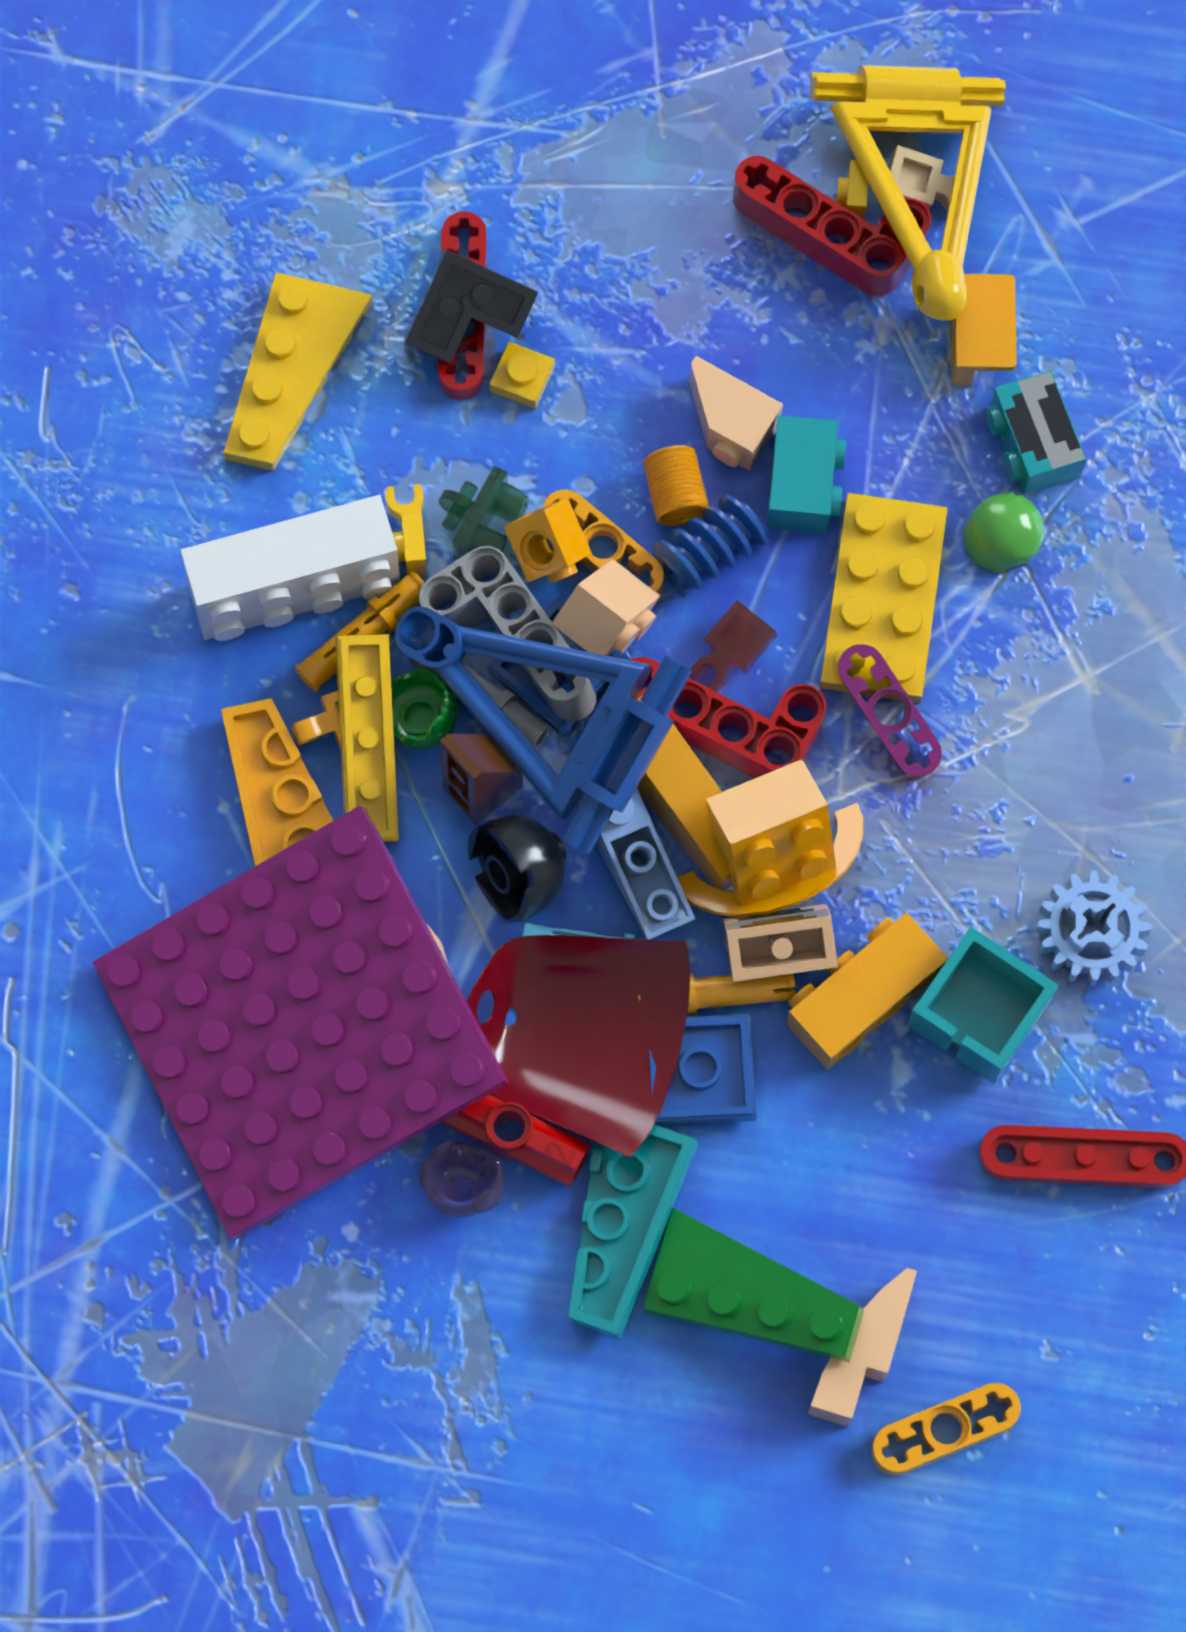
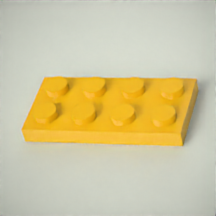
M847 493L820 689L849 693L837 672L839 657L850 646L866 644L879 651L911 701L921 703L948 507ZM855 653L850 657L853 666L847 671L848 676L851 679L860 676L869 687L868 690L861 691L860 695L871 696L878 689L891 685L886 676L879 683H876L869 671L870 667L875 664L871 656L862 659ZM886 695V696L881 697V698H888V699L900 700L899 698H897L896 696H893V695Z

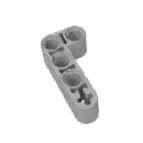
M480 546L473 549L430 577L419 591V601L422 607L432 609L455 622L458 626L472 628L488 618L499 634L570 648L556 627L551 624L552 621L508 559L498 548ZM499 573L494 580L481 582L486 575ZM456 601L451 608L438 611L443 603ZM525 610L519 618L507 620V617L512 612ZM521 665L553 712L560 719L579 721L586 718L593 711L596 705V693L589 678ZM563 676L573 689L568 693L563 688H560L557 682Z

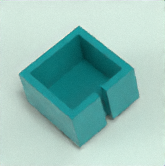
M970 927L912 1010L907 1026L945 1052L953 1044L959 1048L955 1059L995 1084L1053 1000L1059 985L973 927Z

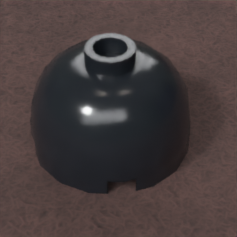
M509 815L479 825L469 835V860L478 857L483 871L476 875L475 879L488 903L501 917L508 920L517 916L516 922L530 918L548 907L562 889L566 850L560 837L554 832H550L543 824L528 816Z

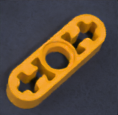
M558 490L546 498L543 507L568 497L579 525L584 529L583 534L588 544L597 536H607L615 541L617 551L613 556L600 559L590 554L580 560L582 564L594 573L612 559L621 565L625 555L628 553L631 556L628 557L627 567L638 575L648 571L650 573L649 584L651 585L649 587L659 595L661 594L664 571L660 562L598 509L572 490ZM588 522H592V523H593V524L589 525V526L586 528Z
M991 1383L889 1424L877 1433L872 1443L871 1456L873 1462L883 1473L900 1476L1009 1431L1018 1420L1021 1411L1020 1400L1015 1391L1009 1386L1001 1383ZM993 1395L997 1403L1006 1401L1009 1408L1003 1414L1004 1422L997 1423L994 1416L980 1419L975 1424L980 1433L973 1435L969 1416L960 1406L969 1404L970 1415L986 1407L988 1404L987 1396ZM939 1415L954 1417L961 1426L960 1438L952 1444H942L935 1440L930 1429L931 1422L935 1417ZM920 1425L922 1441L931 1453L923 1455L922 1446L919 1444L906 1451L904 1463L899 1464L894 1456L885 1458L882 1451L889 1444L888 1437L895 1436L898 1443L906 1442L916 1436V1432L911 1426Z

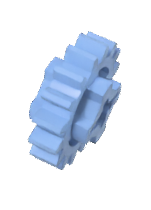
M1091 871L1087 883L1083 884L1076 874H1072L1067 882L1068 890L1056 884L1050 892L1054 902L1043 901L1039 913L1048 918L1038 921L1035 927V933L1048 936L1039 947L1040 953L1054 952L1056 956L1051 968L1055 971L1063 965L1069 967L1068 981L1074 982L1080 973L1087 974L1089 986H1095L1100 974L1104 973L1112 984L1119 977V966L1131 973L1137 964L1133 955L1143 956L1147 950L1148 944L1139 938L1149 935L1151 924L1141 922L1139 919L1146 913L1148 907L1146 903L1132 904L1131 899L1136 891L1133 886L1125 889L1123 892L1116 889L1118 876L1114 874L1107 884L1100 883L1097 871ZM1086 898H1098L1105 901H1088ZM1061 914L1064 916L1063 922L1069 927V936L1065 941L1061 936L1059 928ZM1123 916L1127 927L1126 943L1123 941L1124 935L1118 931V919ZM1104 918H1107L1101 932L1096 930L1080 940L1085 925L1092 926L1096 922L1099 924ZM1093 955L1099 956L1101 959H1088L1081 956Z

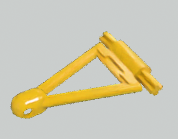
M861 65L857 69L856 74L812 72L810 76L811 87L809 89L810 99H813V101L837 102L830 107V110L914 269L911 284L917 308L926 316L936 320L948 321L958 318L967 303L963 262L991 116V108L988 106L1002 107L1004 105L1005 80H1001V78L961 77L957 68ZM869 131L962 134L941 250H931Z

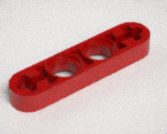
M467 211L456 212L449 216L443 223L441 254L445 248L459 255V239L457 236H459L460 229L466 228L469 229L471 237L469 239V258H465L486 267L487 237L485 223L479 216ZM471 318V321L475 324L476 331L472 336L462 339L456 351L459 354L466 353V371L470 375L466 376L465 383H455V376L452 375L456 372V354L451 364L438 358L440 388L444 394L452 399H470L482 388L485 323Z

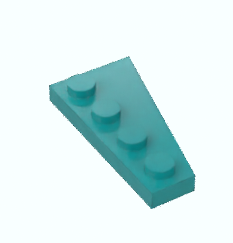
M653 1125L648 1137L631 1157H627L594 1142L589 1164L590 1177L586 1201L584 1200L582 1214L583 1227L580 1249L577 1250L568 1318L572 1323L621 1340L697 1149L698 1143L696 1139Z

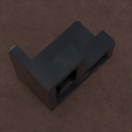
M444 248L404 337V342L451 364L471 318L518 338L538 291Z

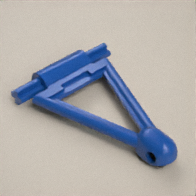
M422 606L407 610L400 618L395 631V640L399 649L407 656L424 666L434 669L562 820H566L570 816L582 793L587 794L562 839L572 847L588 855L614 810L621 813L625 810L674 723V720L668 717V714L692 673L691 669L665 655L641 700H638L636 697L651 672L650 664L458 626L445 616ZM466 653L610 683L559 775H557L464 666L462 660L465 658Z

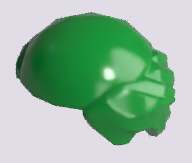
M421 667L393 679L391 685L393 733L400 740L401 744L412 749H429L439 744L443 737L455 729V722L458 720V709L460 707L456 702L457 696L437 672Z

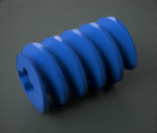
M725 495L719 499L718 508L709 506L703 510L702 520L696 517L687 520L685 525L686 531L679 528L671 531L669 535L670 543L663 539L655 542L653 554L662 565L664 578L680 596L685 598L686 594L683 587L685 582H688L696 590H701L703 583L700 572L704 571L713 579H717L720 577L716 561L720 559L729 568H733L736 566V561L732 550L736 548L743 555L749 557L752 555V549L748 539L753 537L762 546L767 545L769 540L763 525L753 510L742 500Z

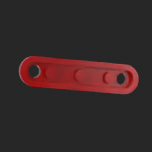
M1000 1125L991 1129L984 1136L978 1153L979 1162L983 1170L992 1178L1000 1181L1167 1189L1177 1186L1186 1177V1141L1180 1136L1168 1132ZM1001 1147L1009 1148L1014 1154V1160L1010 1163H1002L997 1159L995 1151ZM1157 1155L1167 1156L1172 1162V1169L1168 1171L1158 1169L1154 1163V1157Z

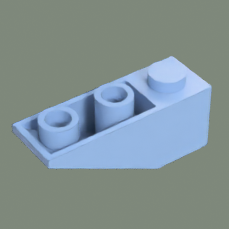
M636 788L623 813L614 810L599 836L596 846L647 940H650L695 920V916ZM584 796V797L578 802L579 808H580V806L582 805V803H583V801H584V799H585L586 796Z

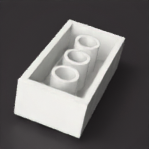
M381 495L180 550L189 591L204 640L215 638L217 641L231 640L242 635L245 632L244 629L262 624L266 627L281 626L292 621L294 615L312 610L319 614L328 613L340 608L344 601L362 596L366 600L371 599L373 596L380 598L400 581L398 551Z

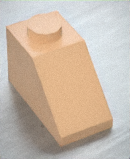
M695 356L691 363L689 385L706 446L712 450V454L722 463L731 467L740 465L751 471L775 433L777 417L782 415L783 404L700 357Z

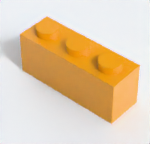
M907 912L896 922L890 917L883 920L868 934L867 939L870 943L856 955L851 950L845 952L837 959L838 967L827 970L831 974L827 980L817 988L812 983H809L789 1001L788 1004L792 1009L788 1013L786 1025L827 1071L932 983L948 960L945 953Z

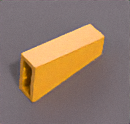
M672 724L637 786V790L641 798L712 885L725 891L732 885L729 863L711 831L706 798L722 791L675 725Z

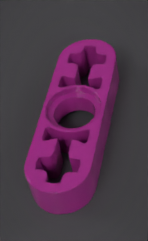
M866 644L850 646L840 655L837 663V672L842 683L897 766L904 773L911 776L922 777L929 775L938 767L942 757L941 746L879 651ZM855 653L862 659L869 656L873 658L875 664L870 667L869 671L876 683H879L886 676L891 684L889 687L875 691L866 702L860 696V692L868 690L869 687L860 676L851 679L847 673L853 666L850 657ZM886 695L896 696L904 705L902 719L897 724L891 726L881 724L874 713L877 701ZM912 719L916 721L919 729L912 730L909 733L915 742L920 745L928 742L932 749L926 754L929 763L924 767H921L917 762L910 763L909 765L905 762L904 757L910 751L902 738H899L895 745L888 738L889 734L898 733L905 729Z

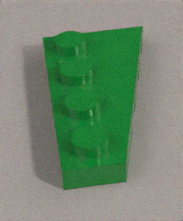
M672 1208L643 1305V1309L647 1314L845 1362H850L864 1313L860 1305L675 1208Z

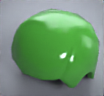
M1013 492L991 495L980 502L971 512L962 530L964 548L977 565L994 573H1003L1012 567L1027 564L1033 556L1037 555L1045 540L1044 519L1034 503L1024 496L1016 495Z

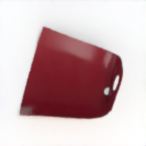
M531 935L515 938L501 945L480 974L467 999L474 1017L509 1082L491 1094L504 1102L521 1104L532 1115L575 1132L627 1157H631L648 1137L657 1120L675 1072L689 1007L690 964L687 944L685 940ZM485 991H490L494 999L493 1010L490 1018L482 1024L477 1017V1006L482 994ZM511 1007L517 1011L518 1017L514 1025L508 1026L505 1024L508 1009ZM650 1052L656 1065L653 1091L651 1087Z

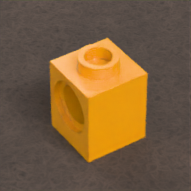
M568 497L532 511L503 526L527 582L546 575L550 584L578 572L575 563L592 554ZM546 538L552 543L554 552L549 548Z

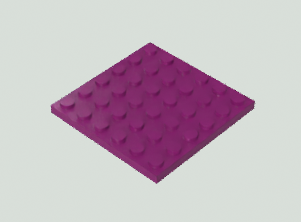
M361 805L93 961L101 981L231 1239L242 1237L509 1083L367 809Z

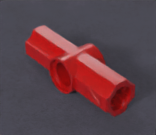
M490 1094L440 1122L489 1147L490 1151L498 1158L505 1160L513 1159L568 1188L571 1187L577 1178L591 1147L590 1144L530 1115L528 1110L521 1104L504 1102ZM511 1120L519 1123L524 1130L522 1136L511 1142L498 1138L494 1131L498 1124L503 1121Z

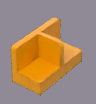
M964 274L967 288V303L962 314L958 318L950 320L951 386H972L975 371L1015 370L1017 364L1015 277L1013 275Z

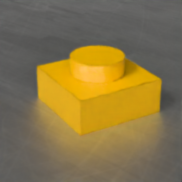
M850 160L848 177H838L836 202L864 219L867 207L868 181L857 160Z
M509 341L489 384L490 392L536 410L555 368V359Z

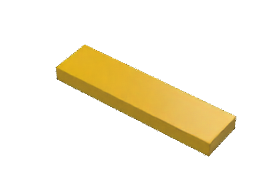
M389 634L337 636L335 643L343 812L346 814L361 805L367 809L383 842L399 841Z

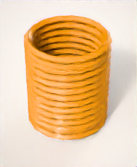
M675 445L649 454L643 460V466L656 521L665 526H679L686 524L690 518H702L703 510L709 506L696 450L690 446Z

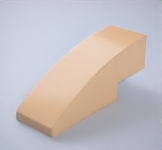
M906 1268L884 1286L863 1308L864 1313L850 1362L830 1358L821 1375L807 1415L849 1427L864 1376L884 1382L889 1372L917 1274L916 1270Z

